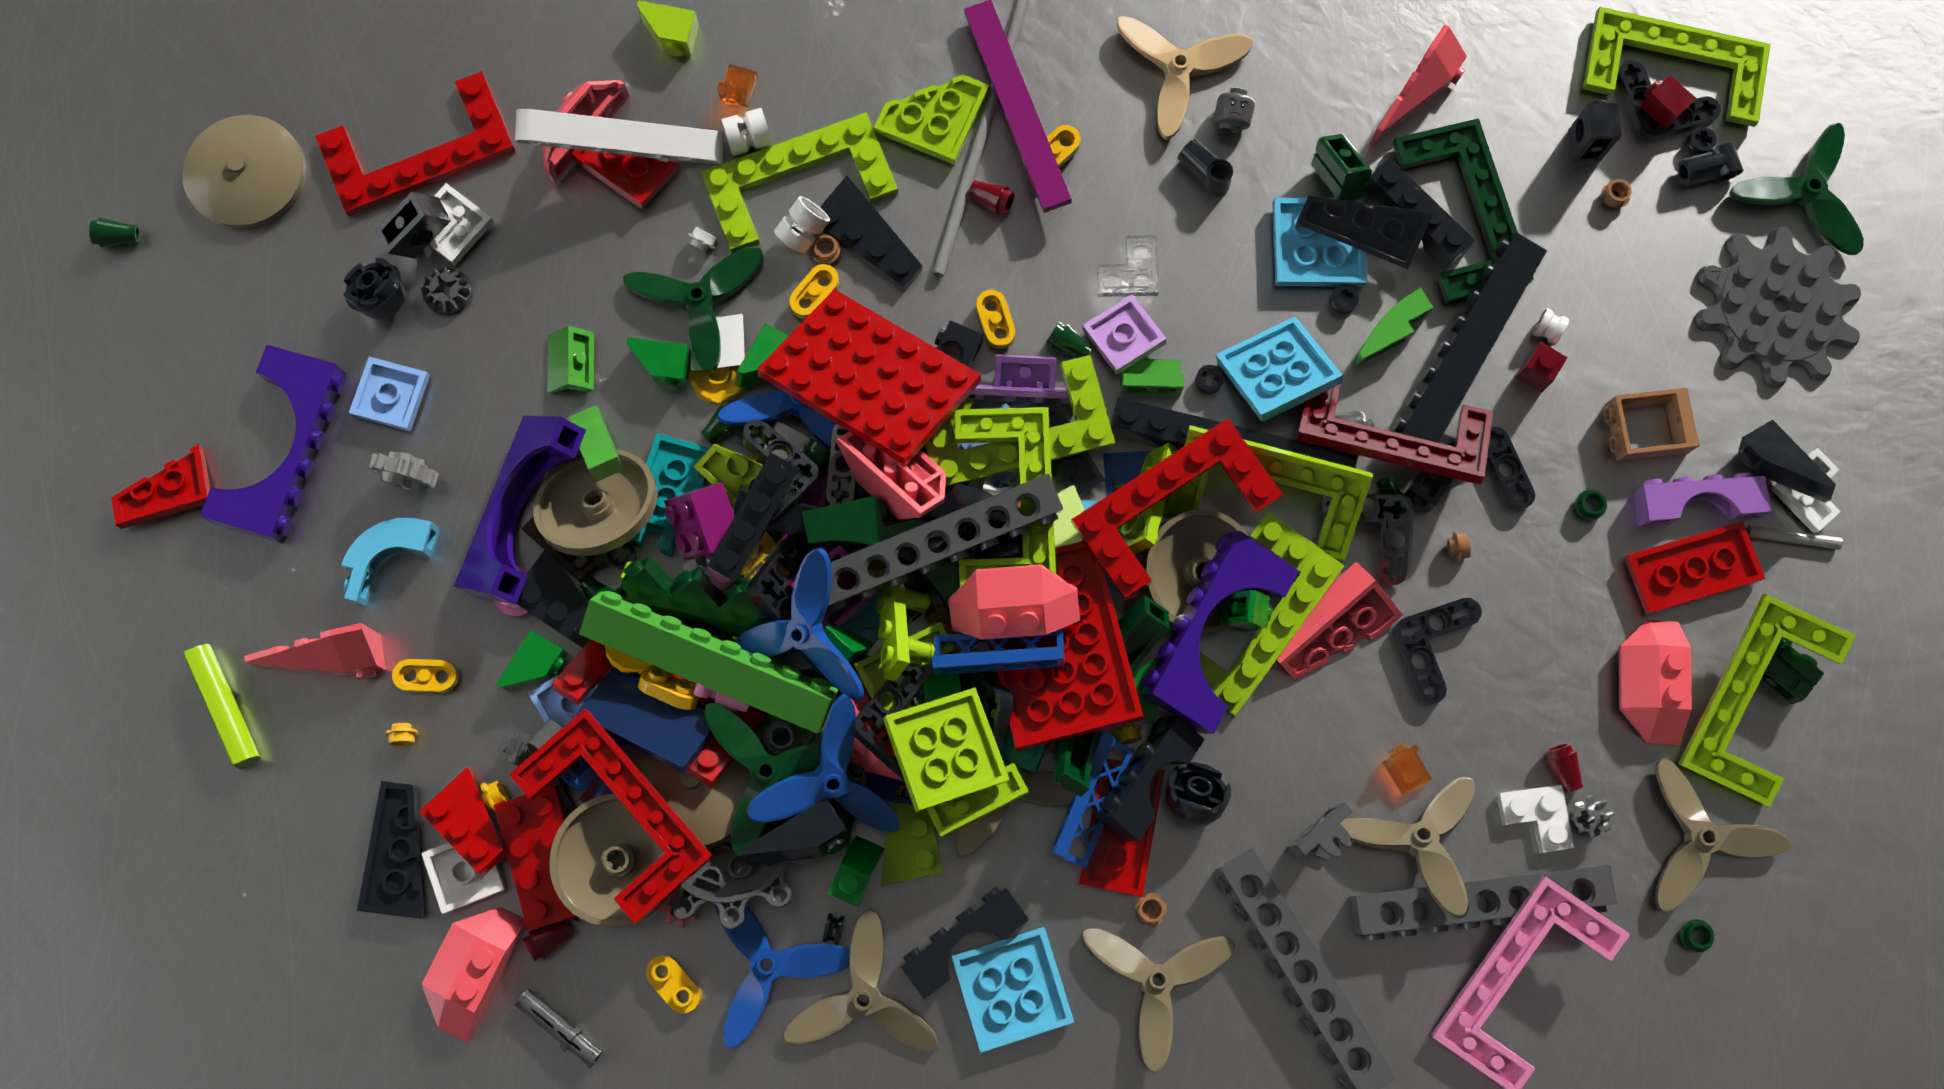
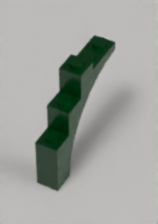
M877 495L803 511L800 514L807 545L835 542L869 547L922 525V520L919 518L884 526L883 521L887 520V513L884 502H878ZM947 545L931 548L930 550L934 553H941L946 549ZM904 548L898 553V560L907 566L912 565L917 559L915 551L910 548ZM968 550L970 556L964 559H975L973 550ZM950 558L938 562L940 568L924 575L921 574L920 570L916 571V573L922 576L936 592L950 615L948 600L960 588L959 561L952 563Z
M650 555L641 562L636 559L630 563L623 571L625 576L620 587L613 591L619 594L622 600L632 604L646 605L651 608V612L661 616H672L707 623L729 632L737 638L744 632L769 622L748 597L747 585L751 580L749 577L745 578L741 583L732 582L723 592L712 584L710 578L700 566L691 572L688 570L683 571L672 581ZM780 654L775 655V656H771V657H769V658H770L771 661H772L773 659H775V658H776L777 656H779Z
M1143 595L1118 620L1132 675L1151 649L1170 630L1169 611L1146 595ZM1102 730L1047 745L1055 754V781L1065 790H1070L1080 797L1089 790L1091 767Z

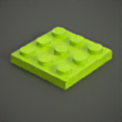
M976 687L892 713L883 718L916 813L1006 783L1010 780Z

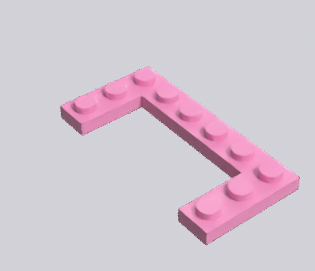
M1544 875L1431 1034L1438 1042L1506 1089H1522L1535 1068L1480 1028L1554 923L1610 961L1614 959L1630 936L1621 927Z

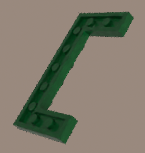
M1479 118L1397 137L1392 143L1401 169L1457 156L1492 259L1440 272L1437 275V280L1445 304L1467 299L1474 288L1478 290L1482 283V280L1479 279L1482 271L1488 263L1493 264L1497 257L1493 252L1502 238L1508 239L1515 232L1518 233Z

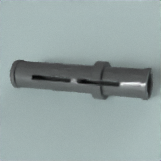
M529 989L523 992L515 1002L514 1006L521 1010L561 1044L559 1048L564 1052L570 1051L587 1068H591L602 1055L603 1051L581 1034L582 1030L579 1027L573 1028L554 1010L531 993Z

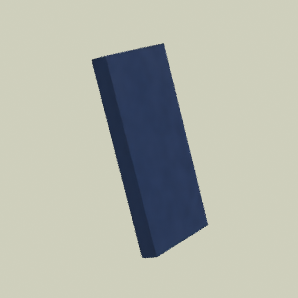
M613 667L576 715L586 708L611 737L685 774L713 736L705 720V710L699 707L690 710L679 709L649 696L638 688L640 678L621 672Z

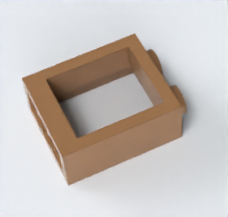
M1687 388L1616 395L1605 404L1604 420L1606 424H1609L1611 433L1609 445L1612 453H1615L1616 462L1683 455L1690 453L1700 446ZM1665 405L1673 444L1631 449L1623 410Z

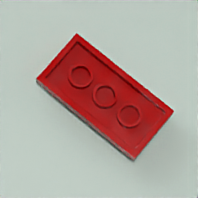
M1743 521L1635 552L1624 557L1646 615L1766 579Z
M1110 758L1105 760L1109 770L1119 767L1122 763L1120 760ZM1159 768L1152 778L1150 802L1156 816L1139 842L1122 841L1104 825L1087 868L1081 867L1078 884L1143 897L1165 769ZM1118 771L1111 773L1113 781L1115 780ZM1107 776L1097 780L1095 791L1097 800L1107 796L1111 790ZM1094 805L1092 807L1089 828L1095 826L1098 821ZM1094 830L1089 831L1087 834L1089 841Z
M559 785L546 788L534 800L529 799L527 795L494 804L527 931L575 917L576 915L567 909L558 897L550 875L549 860L552 843L559 827L567 818Z

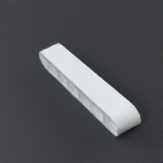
M517 109L515 142L703 164H722L724 132L552 111Z

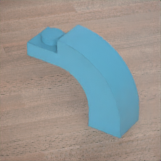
M394 518L378 523L363 532L347 550L341 564L342 567L352 572L351 576H348L344 583V599L355 605L366 607L379 567L386 560L398 554L409 553L431 558L440 528L427 520Z

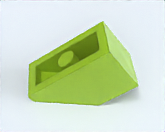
M638 0L637 8L641 20L662 51L676 57L682 55L692 56L699 28L696 12Z

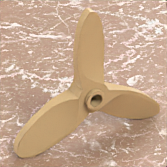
M1122 16L1117 20V28L1122 37L1136 51L1164 71L1166 77L1158 100L1157 126L1160 135L1166 140L1175 136L1184 120L1190 95V77L1211 74L1241 61L1248 55L1253 44V40L1249 36L1229 34L1203 40L1187 50L1178 49L1151 27L1136 19Z

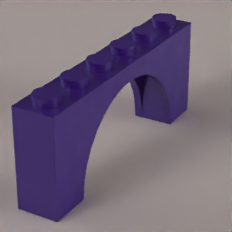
M266 345L256 373L266 382L282 388L290 399L296 419L293 445L283 463L264 480L239 489L226 490L211 487L200 517L215 525L282 544L284 536H287L291 530V517L295 507H298L302 501V488L305 480L313 472V459L316 451L324 443V430L327 422L331 421L334 416V404L338 393H341L345 387L346 373L337 364Z
M523 416L453 587L478 598L517 604L528 577L527 574L517 568L513 557V538L519 515L531 491L540 479L558 463L567 459H575L586 429L563 417Z
M1242 531L1226 533L1216 543L1215 550L1217 551L1213 559L1202 569V579L1198 587L1194 588L1188 595L1186 600L1188 605L1184 613L1174 621L1172 626L1173 633L1169 641L1165 642L1159 649L1157 654L1159 659L1155 667L1148 671L1142 682L1144 687L1140 695L1169 714L1180 715L1199 733L1214 734L1228 708V705L1222 702L1210 688L1200 663V637L1208 615L1222 599L1239 590L1258 591L1269 596L1270 599L1284 598L1299 570Z

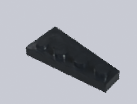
M846 175L820 206L830 218V222L822 232L836 238L842 247L902 291H905L922 271V264Z
M1308 195L1296 224L1409 269L1433 213Z
M381 781L357 911L425 919L417 787L415 785Z

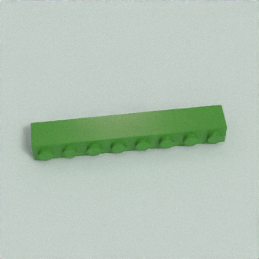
M601 591L590 599L579 635L687 680L699 683L704 687L817 734L824 727L838 689L832 687L831 683L827 680L808 677L801 674V671L796 667L790 665L782 666L772 662L764 654L745 651L741 649L739 644L733 641L716 639L704 629L687 627L681 624V621L675 617L661 616L651 612V608L646 605L632 604L622 600V597L615 592Z

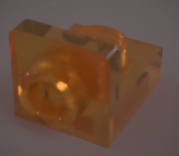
M729 64L723 83L719 82L717 87L720 100L732 107H739V105L749 107L758 80V72Z
M1403 743L1390 750L1388 753L1391 758L1383 761L1402 795L1432 780L1416 752L1420 750L1417 744L1408 748Z

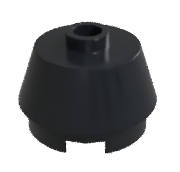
M375 258V263L366 266L359 263L349 271L344 279L347 286L343 295L350 308L372 319L380 320L392 316L402 307L406 299V292L398 268L385 259Z

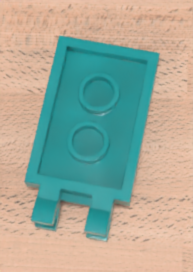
M656 434L646 464L657 484V503L648 523L631 539L630 544L632 546L643 549L647 531L662 534L657 546L660 549V554L673 556L676 547V535L672 524L666 518L664 501L705 487L707 479L694 466L710 448L663 434Z

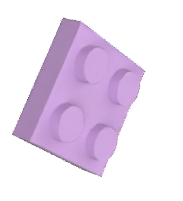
M1132 294L1082 325L1083 332L1116 375L1161 348L1167 342V338Z

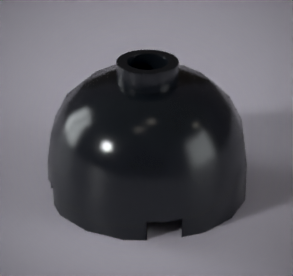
M1190 762L1187 764V767L1178 769L1179 766L1175 767L1170 773L1166 784L1165 800L1171 814L1179 821L1197 827L1207 826L1218 820L1231 798V786L1229 782L1226 785L1221 779L1223 774L1207 764Z

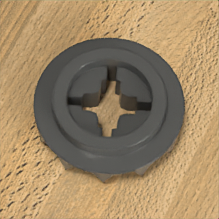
M446 265L443 269L434 268L433 273L429 277H425V283L421 290L423 300L429 308L435 312L447 314L458 311L467 303L471 293V286L468 278L459 269L456 270ZM442 281L451 286L449 288L450 299L443 292L438 293L442 290L440 286Z

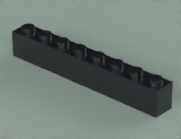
M1517 232L1508 239H1501L1493 254L1497 255L1493 264L1488 263L1479 277L1482 280L1478 290L1474 288L1467 297L1465 304L1468 308L1464 315L1459 314L1450 328V330L1454 331L1449 341L1445 339L1438 348L1436 355L1439 356V359L1435 366L1430 365L1421 379V381L1425 382L1420 392L1416 390L1410 397L1406 405L1410 410L1405 418L1401 416L1398 419L1392 432L1439 443L1545 256L1546 249Z
M1117 397L1110 425L1114 438L1155 448L1170 442L1179 450L1184 447L1190 425L1210 430L1221 422ZM1234 425L1245 440L1356 468L1358 455Z

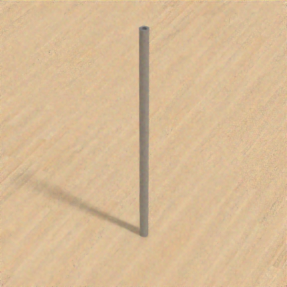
M1017 0L1006 35L1012 52L1017 42L1029 0ZM992 83L932 272L938 277H944L969 197V189L974 180L998 103V97Z

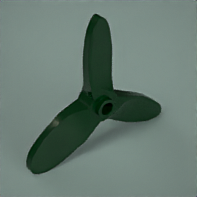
M1839 122L1829 125L1820 134L1809 153L1801 177H1764L1745 180L1737 183L1729 192L1732 198L1751 204L1776 205L1797 203L1800 206H1804L1814 227L1837 250L1847 255H1857L1863 249L1864 238L1857 222L1845 204L1828 190L1827 181L1839 162L1845 139L1844 128Z
M758 247L740 249L714 265L699 282L686 283L664 275L646 272L628 273L623 276V282L630 291L639 296L688 311L690 341L697 362L705 372L713 373L717 369L721 357L720 330L713 312L715 304L734 295L753 278L762 266L763 252Z
M710 703L706 705L704 713L711 732L730 756L750 770L751 779L737 805L731 832L733 851L737 856H743L741 849L759 839L766 825V822H757L749 818L747 809L752 799L777 783L780 779L815 771L820 765L821 743L796 747L777 756L767 754L757 735L739 716L723 705ZM764 764L772 767V774L768 777L763 776L760 772V768Z

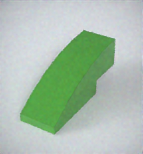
M1422 288L1403 298L1378 322L1360 348L1353 362L1355 368L1403 344L1410 338L1414 332L1411 325L1426 318L1434 308Z
M597 405L569 417L570 422L586 429L579 448L595 482L625 470Z

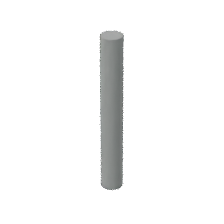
M1748 525L1746 528L1749 537L1837 550L1841 549L1843 543L1840 537Z

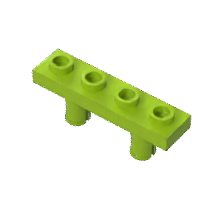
M887 566L884 570L879 571L876 578H880L886 573ZM889 582L878 587L880 592L877 603V613L880 614L878 637L881 639L882 645L880 664L883 665V678L896 681L910 664V659L928 664L932 660L935 647L932 643L909 638L907 630L906 609L924 614L930 605V595L907 589L904 583L891 587Z

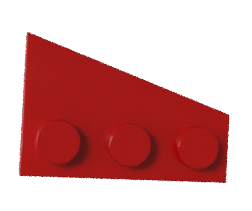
M574 150L571 153L574 162L640 209H643L680 170L679 163L670 160L667 163L655 158Z
M197 444L189 449L190 453L178 461L173 459L163 465L165 469L150 478L143 477L112 496L115 525L120 529H124L204 505L210 491L204 449Z
M469 767L464 769L419 811L482 878L507 855L496 826L491 820L486 805L481 798L475 776Z

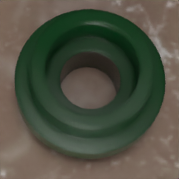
M1585 490L1575 500L1576 511L1584 519L1596 520L1606 512V498L1599 491ZM1586 501L1593 503L1594 510L1587 508Z
M1693 919L1687 921L1682 926L1680 938L1683 945L1690 951L1704 952L1712 946L1714 932L1705 921ZM1694 930H1697L1700 934V939L1697 942L1692 938Z

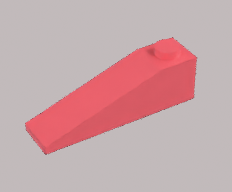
M1443 25L1424 54L1416 72L1412 73L1401 91V95H1398L1378 126L1371 142L1378 143L1443 94L1450 83L1457 84L1466 70L1461 66L1467 56L1449 26Z
M1355 562L1334 580L1277 661L1296 680L1325 665L1330 656L1340 651L1347 653L1353 650V644L1365 638L1372 640L1380 636L1403 614L1378 582Z
M362 623L320 632V639L301 638L295 640L294 647L290 649L289 646H275L244 656L245 663L255 667L357 677L358 680L374 678L377 676L376 672L386 670L380 633Z

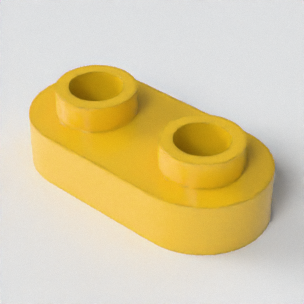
M1061 125L1047 136L1059 168L1078 151L1080 146V133L1070 125ZM1068 141L1070 145L1062 146L1060 142Z
M827 264L815 266L792 292L789 302L795 316L806 319L834 289H838V273L832 266ZM823 279L830 281L827 286H821L819 282ZM804 301L811 303L810 307L806 309L801 308L800 305Z
M997 290L983 291L977 298L976 311L985 339L991 347L1005 349L1015 339V326L1006 299ZM993 304L997 309L995 311H988L986 306ZM998 331H1001L1006 336L1002 339H998L995 337L994 334Z
M405 659L394 667L392 679L398 688L406 692L447 693L457 685L459 673L453 664L445 660ZM412 671H415L416 678L413 681L408 682V674ZM446 672L448 674L447 680L440 683L439 675Z
M652 667L649 671L641 673L638 688L643 693L671 706L685 710L696 708L700 697L693 694L696 686L691 681L677 679L669 675L666 670L658 667Z
M659 955L648 963L646 968L647 980L672 1010L678 1013H689L698 1007L701 1001V990L676 959L668 955ZM661 965H664L668 970L665 978H660L657 975V969ZM681 990H685L689 994V999L686 1003H681L678 1000V994Z

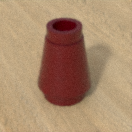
M974 180L969 189L970 197L996 214H1007L1015 198V193L1010 190L1009 186Z
M1564 743L1547 749L1548 757L1545 760L1562 785L1564 792H1572L1582 788L1583 784L1577 750L1572 748L1571 743Z
M562 920L528 932L529 935L522 940L534 961L540 958L545 960L572 937L574 933L568 922Z

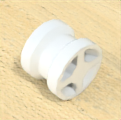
M1546 308L1537 321L1532 335L1545 337L1548 343L1555 346L1563 335L1569 319L1564 316L1557 317L1553 314L1552 310Z

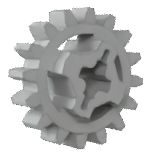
M389 451L388 456L372 453L367 468L371 472L379 474L381 482L403 490L418 491L419 486L434 489L439 473L435 470L428 469L425 466L427 461L404 452Z

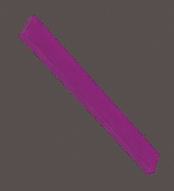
M992 0L965 8V17L1043 213L1071 204V196Z

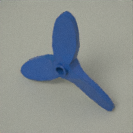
M782 390L745 397L726 405L718 414L720 422L736 426L746 425L751 420L767 422L791 415L800 417L808 431L820 443L830 449L832 431L836 424ZM840 431V435L842 436L849 431Z
M819 548L810 551L804 557L798 570L791 597L792 620H777L756 626L741 634L735 640V643L739 644L741 649L745 651L761 653L768 657L778 655L792 648L799 649L813 661L822 674L841 693L847 694L853 700H859L864 697L862 683L846 658L830 642L821 623L829 604L832 573L828 554L824 549Z
M847 694L839 696L832 704L828 713L821 739L820 765L815 771L788 777L759 793L748 805L747 814L750 819L762 823L781 820L807 810L824 798H834L846 811L863 823L882 831L893 832L899 829V818L893 808L875 791L846 774L855 737L852 734L851 727L856 717L855 706Z
M715 905L716 912L719 917L720 912L718 907ZM746 905L744 921L738 928L727 929L723 926L734 946L751 962V972L734 996L725 1020L723 1039L726 1047L734 1048L738 1046L752 1032L766 1007L775 979L779 976L811 978L840 972L850 966V949L832 944H806L778 952L771 948L763 926L753 911ZM767 958L773 963L772 969L769 971L763 968V961Z

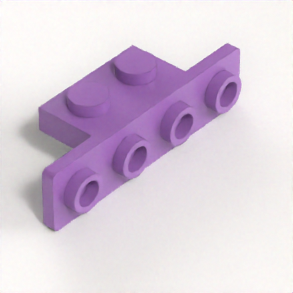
M996 354L994 384H979L969 395L970 398L976 400H985L988 395L1000 396V400L1017 401L1018 397H1030L1031 402L1037 403L1048 402V398L1060 399L1061 403L1070 404L1066 388L1055 387L1056 357Z

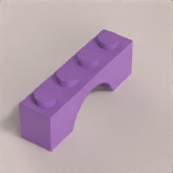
M1751 472L1739 473L1734 475L1733 478L1723 479L1722 475L1706 476L1703 480L1693 481L1692 477H1681L1674 479L1671 483H1663L1662 479H1651L1644 481L1643 485L1633 492L1638 527L1670 525L1681 518L1685 504L1689 500L1694 499L1705 500L1716 505L1724 513L1728 521L1759 519L1772 512L1766 476L1753 477Z

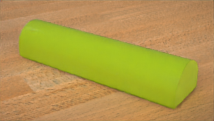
M203 644L184 651L183 656L231 764L242 770L261 759V756L210 644Z

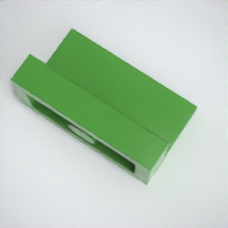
M567 326L548 335L547 393L554 394L566 388L586 393L594 390V332Z
M1141 359L1120 373V394L1181 396L1184 389V375H1181V360Z

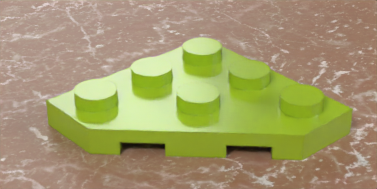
M962 74L951 78V81L939 86L932 85L915 91L912 96L897 101L896 98L885 102L874 125V132L955 165L989 92V85Z

